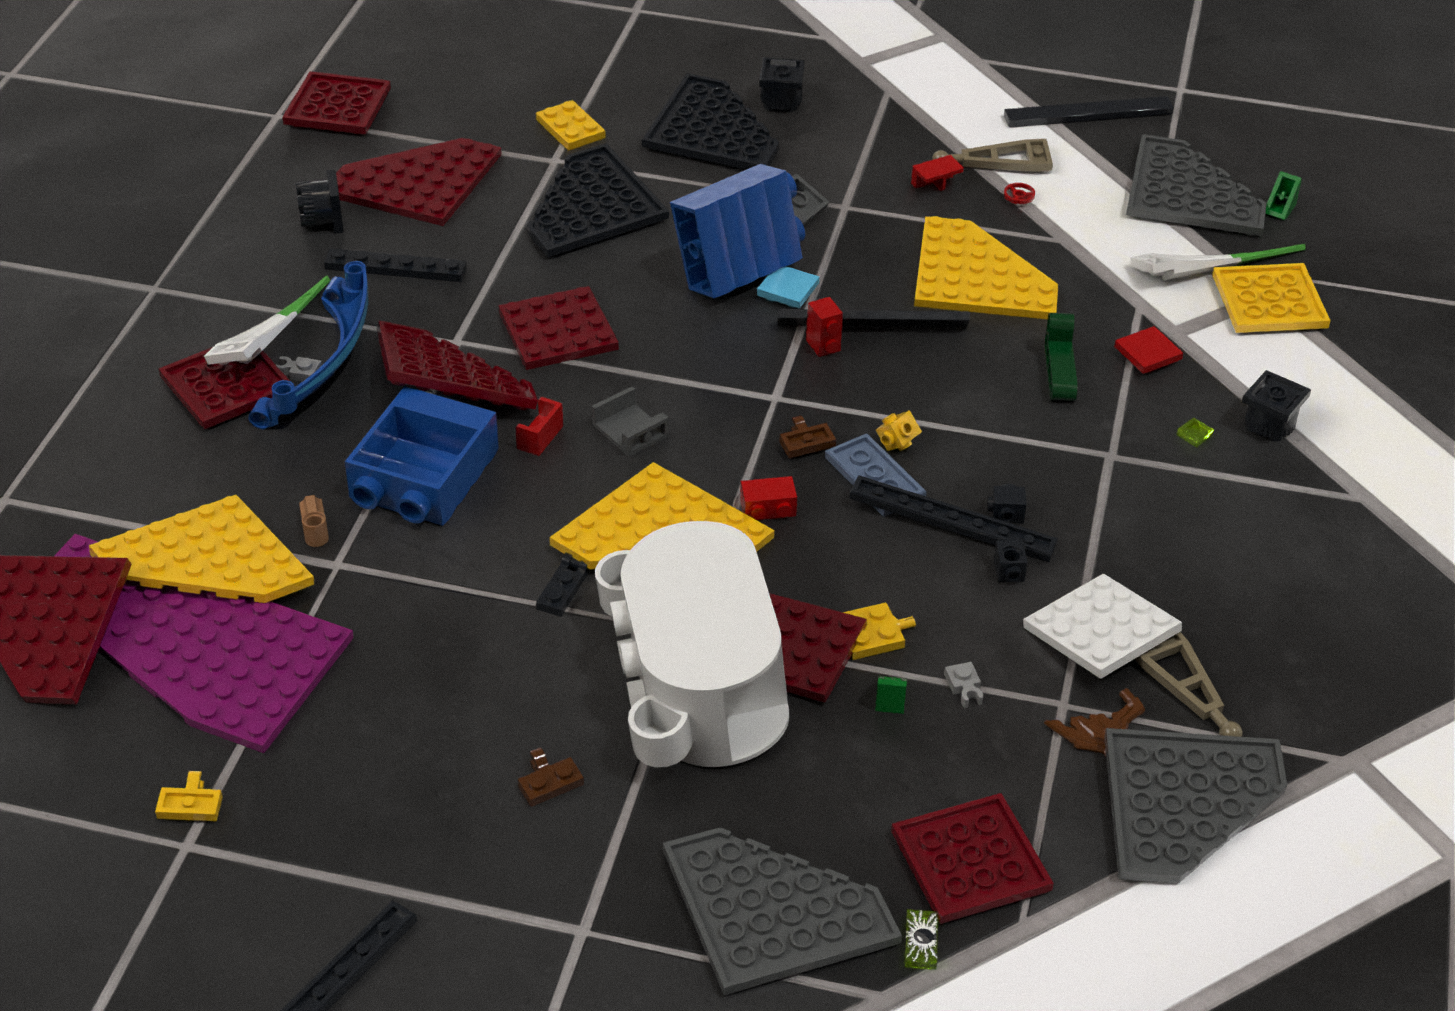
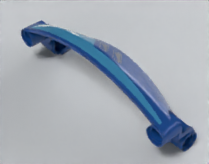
M351 261L344 266L345 279L333 277L321 298L324 307L334 318L341 332L336 352L317 371L296 387L288 380L274 383L271 388L273 398H259L249 414V421L253 426L265 429L277 425L280 414L294 412L297 409V404L322 387L336 373L351 353L361 334L368 308V282L366 266L363 262Z

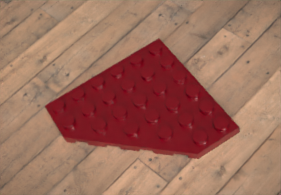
M459 138L345 164L336 173L339 197L341 201L444 226L500 158L502 148L489 143L473 141L472 139Z
M378 321V339L387 380L398 386H405V384L414 385L423 391H429L430 389L439 390L441 393L449 396H454L455 394L464 395L467 399L474 401L479 399L489 400L490 403L499 406L504 405V403L510 404L519 410H528V408L536 410L538 399L531 382L525 379H521L519 382L512 376L511 372L499 366L491 368L490 365L485 363V359L471 352L465 355L459 350V346L445 339L439 342L433 337V333L427 330Z
M0 555V663L26 703H78L132 564L128 558Z

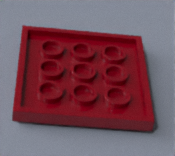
M309 71L282 117L283 125L349 132L357 135L367 134L391 89V81Z
M589 286L498 305L499 314L526 370L619 350V342Z
M211 347L158 369L160 377L203 429L215 426L252 410L259 398H273L271 388L274 383L281 380L290 381L264 351L260 352L248 364L233 361L225 365H219V363L208 365L204 355L213 348Z
M769 593L781 632L786 691L826 703L852 655L859 634L867 626V619Z
M1002 793L892 824L891 832L933 912L937 913L936 917H938L937 920L940 924L1053 890L1054 883Z

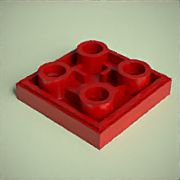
M1155 326L1115 340L1114 347L1143 374L1170 365L1183 358V352Z

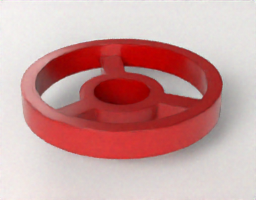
M1011 183L1005 187L1004 197L1014 204H1027L1034 200L1035 190L1032 186L1025 183ZM1017 187H1019V188H1025V189L1029 190L1030 192H1025V191H1023V190H1017V189H1015V188H1017ZM1009 189H1010L1011 193L1013 194L1012 197H1010V196L1007 194V191H1008Z

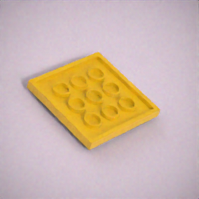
M1304 263L1213 267L1212 276L1236 333L1329 328L1331 320Z

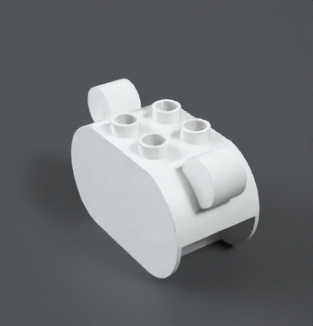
M682 522L660 528L641 539L631 550L615 551L606 555L598 562L595 568V578L600 605L604 612L613 618L616 636L631 634V638L617 641L623 674L626 675V678L640 677V680L626 682L631 705L628 724L636 757L642 763L652 767H668L680 761L697 766L721 767L750 760L771 748L782 737L787 728L789 707L781 632L757 552L751 539L742 531L718 522Z

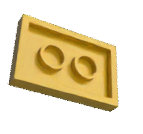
M573 100L536 112V120L568 151L606 138V131Z

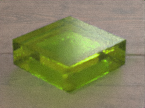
M1192 418L1178 428L1177 435L1198 447L1212 437L1214 429L1196 418Z

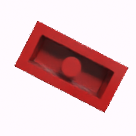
M830 297L808 302L806 341L819 357L841 351L843 313Z
M792 476L741 481L740 502L743 513L755 520L795 517L797 513V494Z

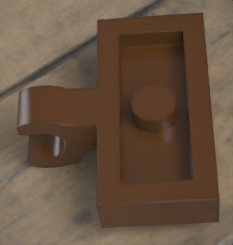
M802 415L792 417L795 425L791 427L792 431L780 434L779 442L788 458L836 446V438L827 423L807 427Z
M541 747L530 751V755L533 758L530 764L535 772L518 779V787L531 807L584 785V777L571 757L549 766L546 755Z

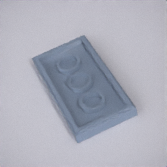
M867 433L825 451V458L852 485H854L858 475L926 496V491ZM874 507L883 517L893 513Z

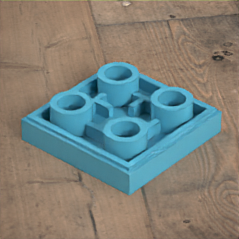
M787 266L781 267L765 278L757 288V296L766 298L769 301L786 304L791 308L800 309L819 284L820 277Z

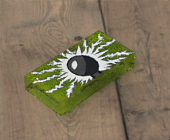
M907 909L905 967L936 970L938 915L936 911Z

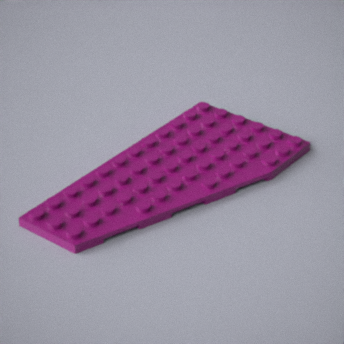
M74 534L54 556L92 557L89 545L98 541ZM126 580L98 651L107 654L129 673V676L155 698L159 697L184 718L189 726L265 753L354 636L351 629L270 601L267 603L254 602V597L240 595L238 599L217 597L216 592L202 590L200 594L178 591V587L164 585L162 589L140 586L139 581Z

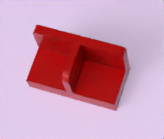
M951 155L913 165L911 184L916 189L933 183L940 191L945 190L946 179L953 178V175L962 173L963 166Z

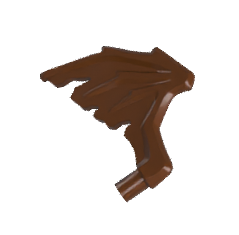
M1126 688L1119 694L1126 705L1121 710L1113 712L1111 719L1107 718L1105 714L1100 713L1098 715L1090 714L1089 719L1083 716L1070 717V725L1073 728L1063 725L1059 720H1045L1044 724L1074 744V748L1103 753L1106 757L1104 738L1106 728L1128 729V724L1145 712V707L1140 699L1135 697Z

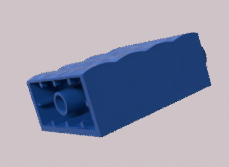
M759 164L670 202L689 290L716 298L803 258L800 242L805 239V229L801 220L794 215L792 198L796 197L797 187L793 177L786 170Z
M404 386L345 461L349 497L357 505L365 509H374L376 506L398 512L405 520L411 523H421L425 520L443 526L450 519L457 505L462 502L471 486L478 480L484 468L491 462L498 451L496 412Z

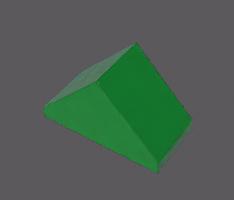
M1280 171L1266 204L1265 214L1285 221L1296 206L1302 178Z
M879 676L875 711L904 714L907 679Z

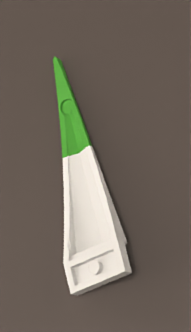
M1305 244L1265 251L1225 255L1148 253L1130 257L1131 267L1140 269V272H1149L1152 276H1160L1163 281L1213 271V267H1231L1306 250Z
M328 275L274 316L245 332L217 343L204 355L207 364L219 363V365H225L233 361L248 364L330 282Z

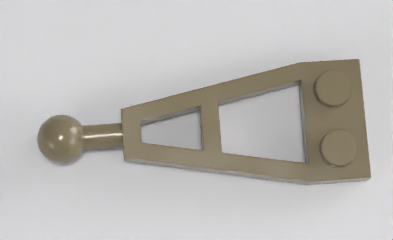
M1025 139L962 149L961 154H948L943 150H939L932 156V160L951 155L959 163H963V167L1044 172L1052 171L1053 167L1047 139ZM1026 151L1027 160L998 158L999 154Z
M1181 632L1135 658L1136 662L1200 718L1205 720L1211 717L1220 728L1219 735L1242 737L1241 726L1236 722L1228 721L1222 714L1224 704L1192 646ZM1181 652L1193 676L1177 681L1155 661ZM1200 687L1209 704L1205 705L1190 691Z

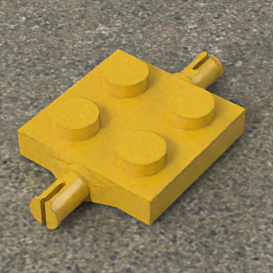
M886 602L843 612L867 619L865 630L861 631L856 640V646L851 655L852 660L905 648V638L901 630L916 627L913 616L897 619L892 615Z

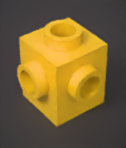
M910 410L897 415L895 413L888 415L882 420L883 424L876 429L880 441L887 451L897 448L899 451L908 448L913 444L911 440L922 432Z

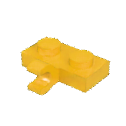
M189 771L185 788L161 787L155 810L157 819L217 821L223 798L222 792L216 789H203L204 781H200L202 772Z

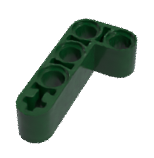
M1071 313L1048 314L1045 334V358L1050 400L1076 401L1078 385L1072 344L1075 319L1074 314Z

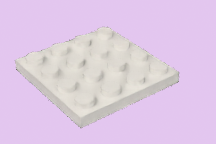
M1105 574L1096 577L1023 619V626L1026 630L1100 679L1182 631L1181 621Z

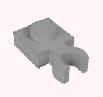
M281 356L279 358L280 365H276L284 375L289 374L291 380L302 382L322 366L321 360L297 357L296 361H292L289 357Z
M972 662L945 667L944 676L953 695L961 693V705L964 708H968L969 698H974L978 705H982L983 692L980 690L981 681Z

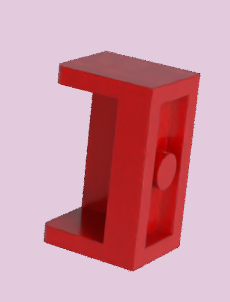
M540 397L538 400L539 414L529 426L518 424L515 427L517 449L536 456L541 455L563 427L562 403Z

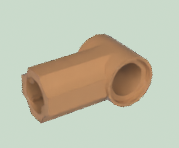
M315 495L305 496L304 500L299 502L305 542L309 546L319 547L326 544L329 540L322 499L315 497Z

